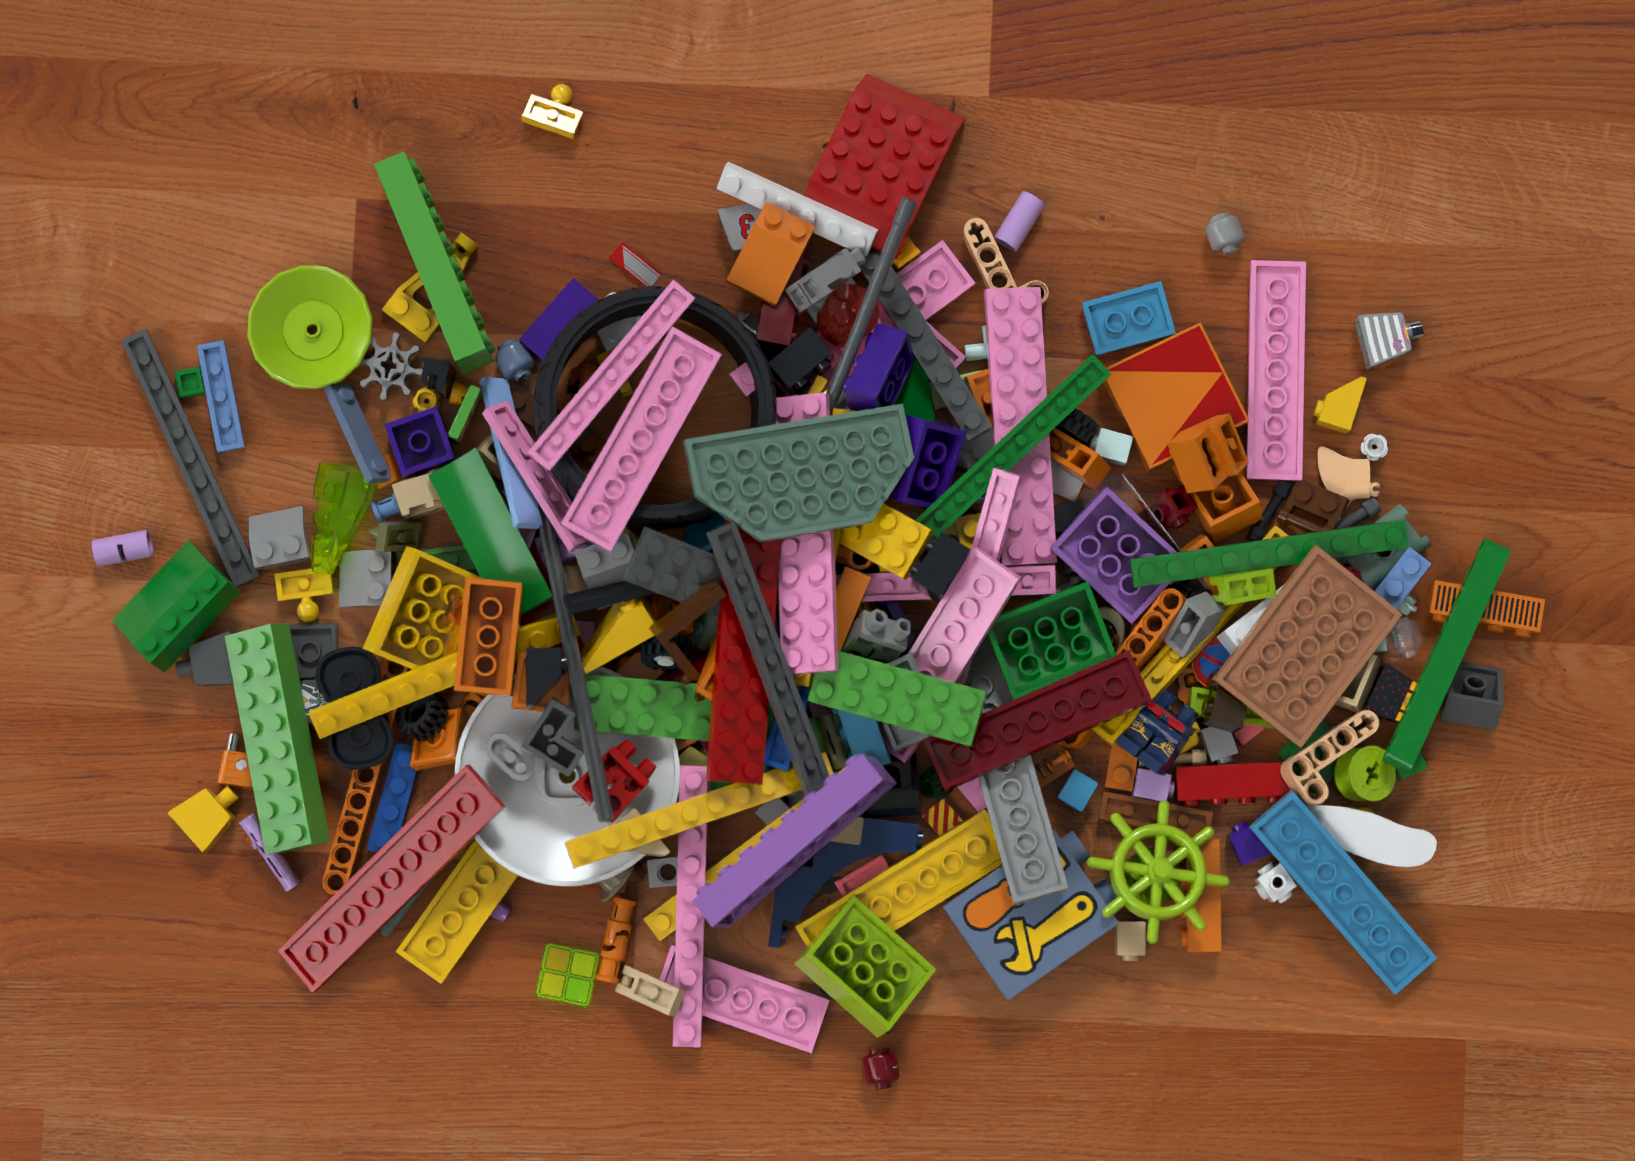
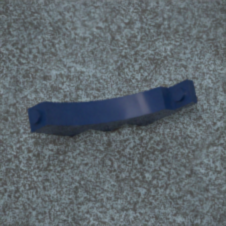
M862 817L864 822L861 843L859 845L831 841L814 855L812 867L801 866L776 887L768 947L780 948V942L786 943L788 926H783V920L798 922L812 896L834 874L858 860L873 855L891 852L916 853V847L922 848L924 831H919L918 824Z

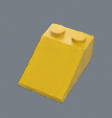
M646 597L613 604L582 649L583 669L586 674L655 636L649 627L658 621L657 614Z

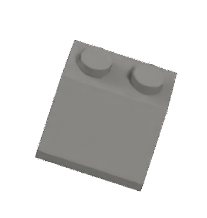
M304 506L249 517V544L255 569L262 571L311 561V542Z
M377 550L340 552L339 608H380L395 574L396 553H383Z

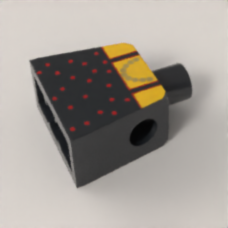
M1387 663L1382 664L1362 711L1370 710L1380 719L1399 723L1417 683Z

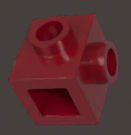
M1184 484L1172 490L1167 488L1155 496L1157 500L1149 507L1165 530L1174 527L1175 530L1183 527L1189 522L1188 517L1198 508L1190 493L1186 492Z

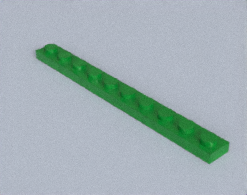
M1092 354L915 521L934 531L933 535L939 537L941 532H944L987 492L993 468L1009 471L1111 375L1110 371Z
M1402 519L1129 559L1133 587L1299 564L1314 545L1321 548L1333 559L1409 548L1406 521Z

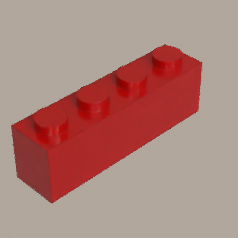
M1283 762L1174 768L1176 801H1183V806H1200L1199 800H1210L1211 805L1227 804V799L1238 798V804L1255 803V797H1266V802H1278L1290 791V788L1281 775L1280 768Z

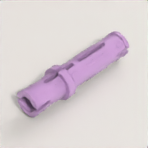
M252 813L241 820L239 824L252 841V847L257 849L263 856L284 890L287 892L301 882L300 879H298L281 853L265 855L260 823L255 814Z

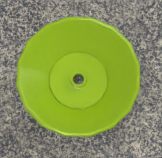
M301 265L278 273L259 290L249 310L247 337L255 360L271 378L292 388L321 389L342 381L361 364L371 344L373 318L365 295L348 276L326 266ZM311 326H316L318 329L314 335H310L308 332Z

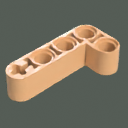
M972 218L967 221L964 226L963 238L986 288L999 289L991 281L995 276H1002L1006 279L1007 284L1001 288H1017L986 222L981 218ZM973 227H975L977 231L982 230L980 233V240L982 244L980 246H978L979 241L976 235L974 234L970 236L971 229ZM984 251H990L994 254L995 260L991 263H985L980 259V254ZM1034 280L1018 287H1040L1043 293L1041 306L1045 305L1049 293L1045 283Z
M1364 710L1351 715L1282 763L1280 768L1282 778L1304 805H1317L1327 799L1329 794L1328 787L1318 771L1375 733L1379 727L1377 715L1370 710ZM1362 720H1364L1365 725L1363 726V728L1355 731L1353 728L1361 724ZM1338 732L1345 738L1344 746L1340 745L1336 740ZM1316 747L1323 753L1322 761L1318 760L1314 755ZM1294 762L1298 763L1301 767L1300 776L1293 773L1292 765ZM1309 786L1314 787L1317 792L1315 800L1311 799L1308 795Z

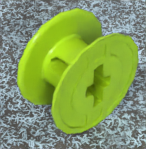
M1378 746L1353 747L1338 757L1334 767V781L1338 791L1346 799L1353 802L1379 801L1389 795L1396 781V768L1382 762L1386 750Z

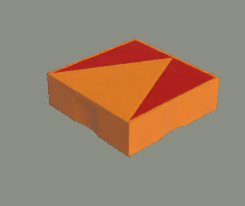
M1201 322L1106 367L1111 375L1103 384L1116 410L1126 422L1130 436H1133L1132 443L1147 473L1174 460L1170 455L1168 443L1181 431L1214 416L1228 413L1232 417L1236 430L1246 426L1250 421Z

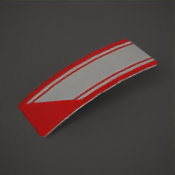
M623 242L609 257L612 262L644 287L653 286L661 276L660 271Z

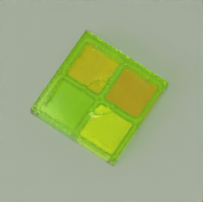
M546 942L534 997L589 1008L600 953Z

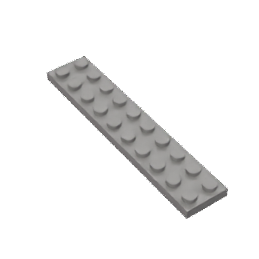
M985 637L972 658L965 686L988 693L982 713L1013 700L987 637ZM1031 755L979 777L1014 906L1068 891L1069 887Z

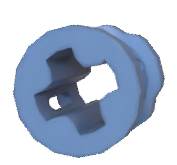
M394 493L391 497L383 500L371 501V506L378 523H383L384 519L398 514L402 516Z

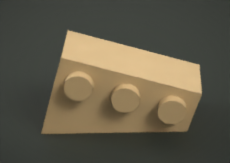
M441 468L428 471L427 474L407 478L401 482L391 484L401 514L405 519L416 520L445 509L428 476Z

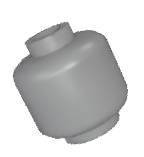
M1229 212L1210 218L1209 224L1205 228L1211 249L1214 252H1223L1224 255L1233 254L1239 251L1238 246L1245 240L1238 217L1230 216Z

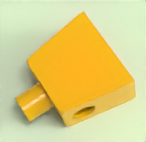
M226 786L218 795L211 789L205 788L170 810L168 814L202 852L208 853L236 817L228 807L239 797L229 786Z

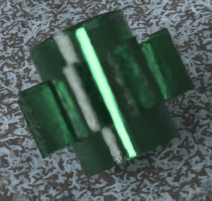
M934 765L919 776L922 780L920 782V790L928 799L935 797L940 802L954 790L945 791Z

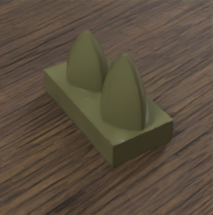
M417 520L379 523V526L370 528L368 531L376 540L375 550L383 553L404 551L406 546L419 549L423 522Z

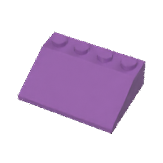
M1103 487L1050 547L1053 552L1083 580L1089 582V585L1131 624L1170 582L1133 587L1129 559L1177 552L1108 487Z

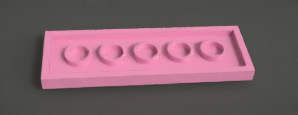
M671 945L659 980L674 986L675 946ZM704 956L703 1016L812 1053L830 1001L829 999Z

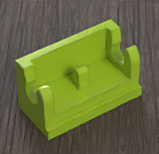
M1271 568L1209 576L1210 584L1217 586L1219 594L1213 596L1214 600L1224 602V605L1276 596L1274 573Z

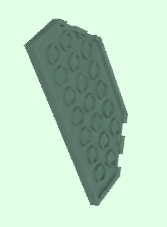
M903 404L690 438L683 441L694 497L728 521L735 522L737 527L760 543L870 524L914 459Z

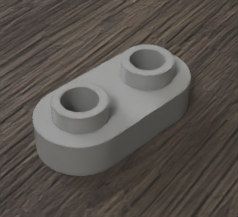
M495 734L488 739L486 743L488 757L511 779L517 782H524L532 777L535 770L533 759L509 736ZM503 744L506 748L505 752L502 754L496 753L495 746ZM524 763L526 770L523 773L517 772L515 770L516 764Z

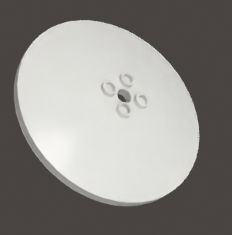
M600 666L587 673L590 675L623 677L614 671ZM571 689L569 707L575 710V704ZM488 694L473 712L464 728L455 762V775L465 765L470 764L506 806L474 837L484 851L501 866L522 878L536 883L562 887L583 886L609 879L622 873L643 858L645 855L623 852L573 870L564 842L610 826L607 822H600L598 820L597 813L592 809L595 802L589 806L571 789L588 771L585 753L573 770L575 780L569 784L563 783L559 778L560 771L521 747L543 712L511 708L513 697ZM573 718L562 736L584 749L580 730H573ZM596 732L601 758L613 746L616 748L628 739L638 749L629 759L635 767L645 758L649 759L656 766L652 776L648 779L650 781L649 784L612 825L634 808H636L640 815H644L676 803L680 784V762L674 738ZM495 734L509 736L533 759L535 770L530 779L524 782H517L511 779L488 757L486 743L491 736ZM497 744L494 749L496 753L502 754L506 748L503 744ZM518 763L515 766V770L523 773L526 770V765Z

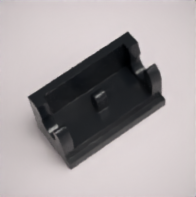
M423 357L422 384L424 386L427 384L429 390L434 389L433 385H435L436 391L442 394V398L449 400L456 375L455 368L450 362Z

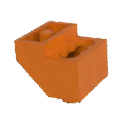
M1230 413L1214 416L1185 429L1168 443L1170 455L1174 459L1180 480L1184 484L1187 493L1216 489L1228 476L1237 475L1249 463Z

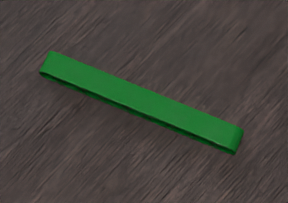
M1486 537L1481 542L1385 751L1382 762L1407 774L1411 771L1509 558L1511 549Z

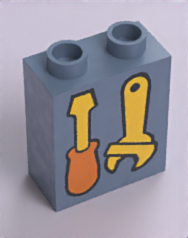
M1052 830L1069 887L1068 891L1014 906L1002 864L942 906L1007 1000L1013 998L1119 924L1114 915L1110 918H1105L1102 915V909L1116 899L1117 896L1105 877L1092 884L1080 866L1090 858V855L1073 831L1060 838L1056 831Z

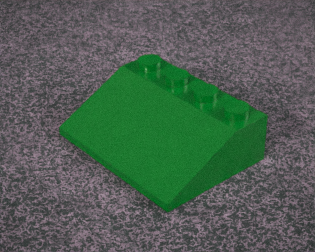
M188 540L112 620L147 661L165 673L240 595L241 591Z
M1082 582L1056 592V594L1048 595L999 614L986 635L1013 700L1116 656L1089 582Z

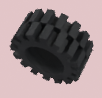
M1075 408L1055 428L1083 445L1088 446L1100 427L1090 416Z
M434 693L404 705L402 708H398L397 713L400 714L396 716V721L399 722L397 724L398 728L420 742L421 740L424 742L428 741V737L433 739L435 737L434 732L440 733L442 729L439 727L447 722L444 720V717L449 715V712L446 711L449 708L448 704L445 703L446 700ZM425 710L423 716L418 720L419 716H421V714Z

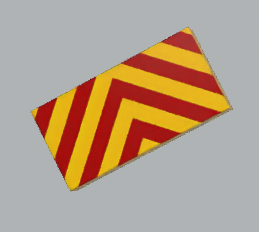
M944 798L922 816L939 836L963 822Z

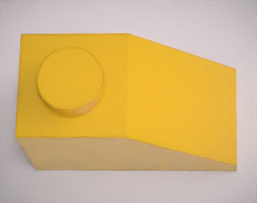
M1360 377L1328 393L1322 401L1318 400L1313 412V416H1317L1315 424L1347 434L1351 430L1367 378Z

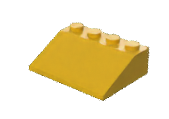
M406 546L363 649L412 670L458 652L465 578L481 579V577L418 549Z

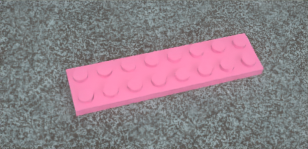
M943 240L897 273L898 278L926 321L975 286L974 280ZM863 299L835 319L832 335L827 334L828 325L816 333L832 352L833 361L830 364L832 367L821 376L827 379L829 384L851 332L853 319L851 309L859 311ZM879 299L848 377H851L854 371L857 356L862 355L865 349L868 334L870 332L873 333L877 323L896 328ZM815 375L809 383L811 385L800 395L808 394L818 375ZM773 376V381L785 397L790 396Z
M1250 261L1247 416L1250 421L1247 424L1246 456L1249 461L1246 465V480L1302 481L1306 262Z
M671 327L560 525L611 552L722 354L678 329Z
M973 547L909 653L914 655L920 672L928 676L957 683L1022 577L978 547ZM880 722L889 752L902 762H909L921 741L894 752L885 729Z

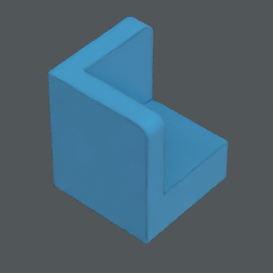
M1074 769L1056 799L1080 813L1083 811L1098 783Z

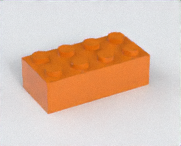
M465 578L454 683L455 691L513 697L524 592L523 583Z

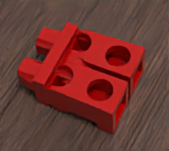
M628 739L616 748L613 746L602 757L607 787L611 786L608 792L613 819L606 821L610 826L649 784L650 781L648 779L656 769V766L647 758L637 767L629 761L630 757L638 749ZM587 771L571 789L590 806L594 802Z

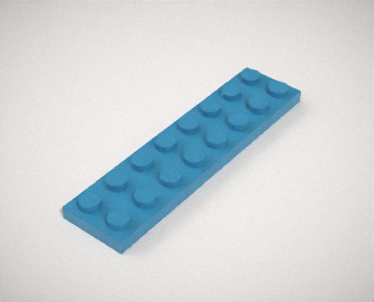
M1292 790L1249 826L1253 833L1393 994L1396 995L1437 959L1433 952Z

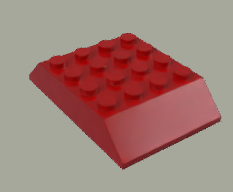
M866 74L856 86L809 180L804 196L878 229L871 248L882 252L901 198L905 197L917 202L918 204L910 224L906 228L895 256V259H897L966 118Z

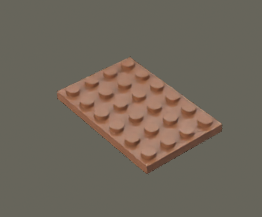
M1314 545L1214 676L1213 680L1296 746L1302 748L1403 614L1321 548Z

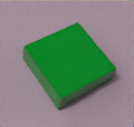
M201 366L174 371L180 399L206 394Z

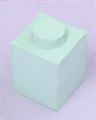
M1101 428L1099 434L1094 435L1089 448L1097 452L1106 462L1125 466L1133 436Z

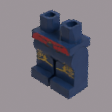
M1163 689L1155 699H1152V703L1145 705L1140 710L1125 734H1121L1115 742L1154 773L1163 776L1167 774L1189 740V737L1196 731L1192 725L1199 714L1186 704L1183 705L1177 715L1172 712L1171 708L1178 700V697L1166 689Z

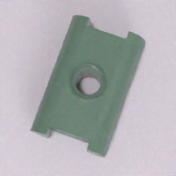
M1398 504L1375 522L1381 523L1403 519L1406 521L1410 548L1421 554L1431 546L1426 535L1420 537L1404 516L1408 512L1401 504ZM1408 548L1389 550L1386 557H1380L1375 552L1335 558V560L1339 564L1344 562L1345 564H1352L1353 568L1361 571L1363 583L1374 590L1381 584Z

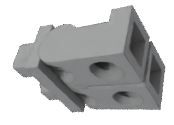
M846 247L818 266V268L786 288L785 291L800 313L831 293L830 289L834 290L861 272L859 266L865 263L866 259L859 248L849 252Z
M875 609L873 612L863 610L860 613V618H857L850 628L841 652L847 653L849 650H855L856 656L870 660L881 659V663L887 664L897 659L907 649L911 623L903 618L897 621L887 618L885 612Z

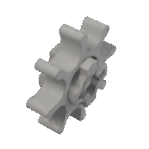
M397 332L393 333L392 344L386 348L380 347L377 340L371 337V344L375 348V354L370 359H363L360 364L367 365L371 369L370 376L362 380L360 385L367 389L374 382L380 383L382 385L380 398L384 402L388 401V392L395 386L401 387L404 394L410 397L412 392L406 387V379L410 375H418L420 377L422 375V369H414L410 366V359L421 352L420 348L414 345L407 352L400 351L398 343L401 336ZM400 356L403 358L404 363L400 362ZM392 361L396 369H391L388 374L384 367L385 365H390ZM377 371L381 373V378H379Z

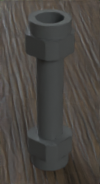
M1374 497L1368 499L1361 504L1360 509L1342 519L1336 529L1352 527L1366 517L1370 519L1382 511L1381 506Z

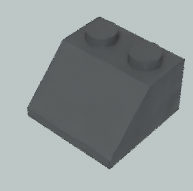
M1461 662L1441 704V721L1496 730L1504 707L1503 669Z

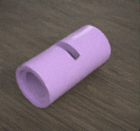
M1022 191L993 238L1005 248L1017 252L1044 209V202L1036 196Z
M148 529L92 540L93 556L98 567L153 557L154 555L152 538Z

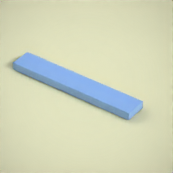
M483 377L479 381L485 408L508 400L515 411L508 379ZM490 427L514 528L538 529L542 525L537 500Z

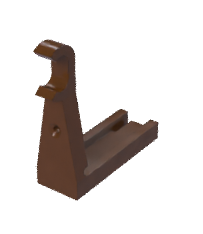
M714 578L649 627L684 672L680 680L683 685H689L692 680L698 681L700 674L676 645L672 637L727 595ZM699 693L694 695L696 702L706 699Z

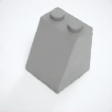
M628 533L619 536L611 552L596 544L574 552L588 589L625 581L623 575L635 549ZM612 605L597 608V610H601Z

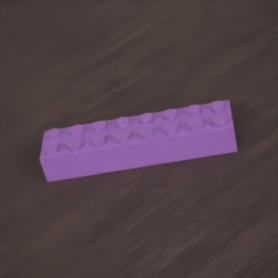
M855 754L845 763V769L839 774L835 772L826 778L823 782L825 785L818 792L813 791L802 800L804 804L796 811L794 809L790 810L781 818L782 823L778 827L765 831L760 836L761 841L756 846L747 847L739 854L738 857L740 859L734 865L729 864L718 872L719 878L712 884L708 882L696 892L698 896L692 902L712 927L729 929L897 784L877 758L866 754H861L860 756Z

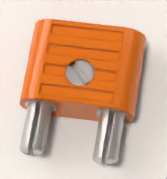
M231 733L229 734L227 750H224L222 753L217 784L253 790L247 753L236 752L239 735Z

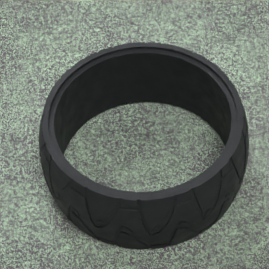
M636 287L608 295L582 310L561 330L548 349L536 380L533 416L537 439L542 436L557 418L556 397L559 379L574 352L600 329L626 318L643 316L667 287ZM688 291L695 299L678 319L698 326L711 334L729 351L739 367L746 362L748 368H750L755 391L749 394L751 403L750 429L776 425V388L769 363L759 343L748 328L729 310L707 297ZM568 450L551 469L559 484L575 499L587 475L579 468ZM697 498L665 505L638 503L625 526L643 529L645 526L653 530L676 529L706 520L717 514V512Z

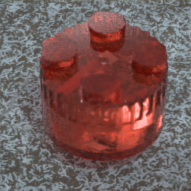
M843 284L836 288L820 306L817 313V325L824 338L833 345L845 347L867 291L866 288L856 284ZM877 304L862 341L878 323L880 311Z

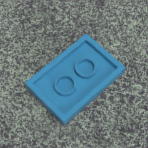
M1161 281L1081 303L1096 357L1176 334Z

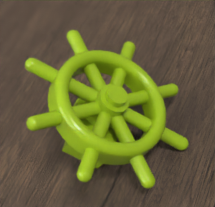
M1165 800L1161 801L1158 805L1157 824L1144 825L1135 830L1130 828L1119 813L1112 814L1110 820L1124 838L1115 848L1111 859L1090 857L1087 860V865L1090 868L1110 871L1111 885L1117 896L1116 899L1102 909V915L1105 918H1110L1125 906L1135 915L1148 919L1147 941L1150 944H1155L1158 941L1160 921L1178 917L1183 913L1198 931L1205 930L1206 922L1193 905L1200 898L1205 884L1226 887L1230 882L1227 876L1206 873L1205 860L1199 846L1214 835V829L1207 826L1191 838L1184 831L1168 825L1170 805ZM1156 837L1155 849H1150L1148 845L1145 846L1141 840ZM1167 840L1180 847L1169 857L1165 858ZM1132 847L1136 853L1125 861L1127 853ZM1187 857L1190 862L1191 871L1175 869L1173 867ZM1180 881L1191 882L1186 896L1180 891L1182 889L1179 885ZM1170 898L1176 903L1172 906L1161 907Z

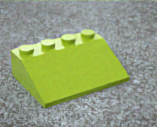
M854 895L851 896L794 962L798 968L877 1038L893 1027L937 970Z

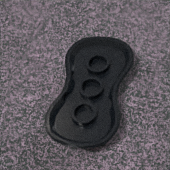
M351 646L333 650L321 658L316 668V683L327 704L378 684L381 681V667L377 658L372 652L364 650L362 647ZM382 714L329 735L328 749L334 761L343 768L354 770L370 768L382 763L390 755L394 741L393 733L389 723Z

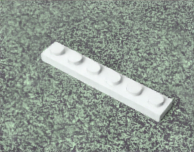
M727 162L717 186L718 190L760 209L768 202L814 225L813 233L850 250L859 248L865 257L869 254L878 229L730 162Z

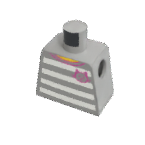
M1401 312L1359 315L1354 320L1367 370L1408 354L1412 350L1410 340L1424 337L1421 322L1406 324Z

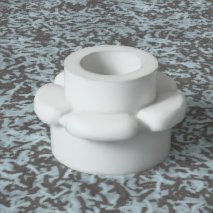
M1368 434L1364 438V442L1361 443V452L1366 455L1367 459L1376 461L1380 457L1383 458L1388 452L1387 440L1382 435ZM1372 445H1376L1377 449H1372Z

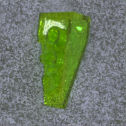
M319 462L313 488V498L318 499L317 512L313 513V522L317 523V535L312 540V572L333 575L372 500L376 483L367 484L358 467Z

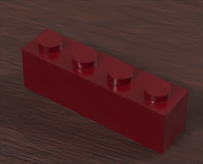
M805 251L785 289L801 279L802 271H807L809 255H805ZM785 289L776 306L763 300L761 302L755 339L765 352L779 354L796 340L797 331L792 330L793 322H798L800 313Z

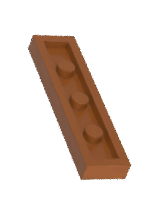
M1103 791L1098 819L1111 821V815L1119 813L1128 825L1141 827L1157 824L1158 805L1160 802ZM1169 804L1168 825L1176 827L1192 837L1205 827H1211L1212 811Z

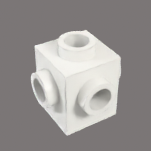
M1269 862L1258 870L1260 875L1254 878L1258 884L1255 886V889L1263 900L1268 899L1269 902L1278 900L1279 903H1282L1293 895L1291 890L1296 887L1294 879L1280 863L1273 865L1272 862ZM1275 877H1279L1282 880V885L1279 888H1275L1272 884Z

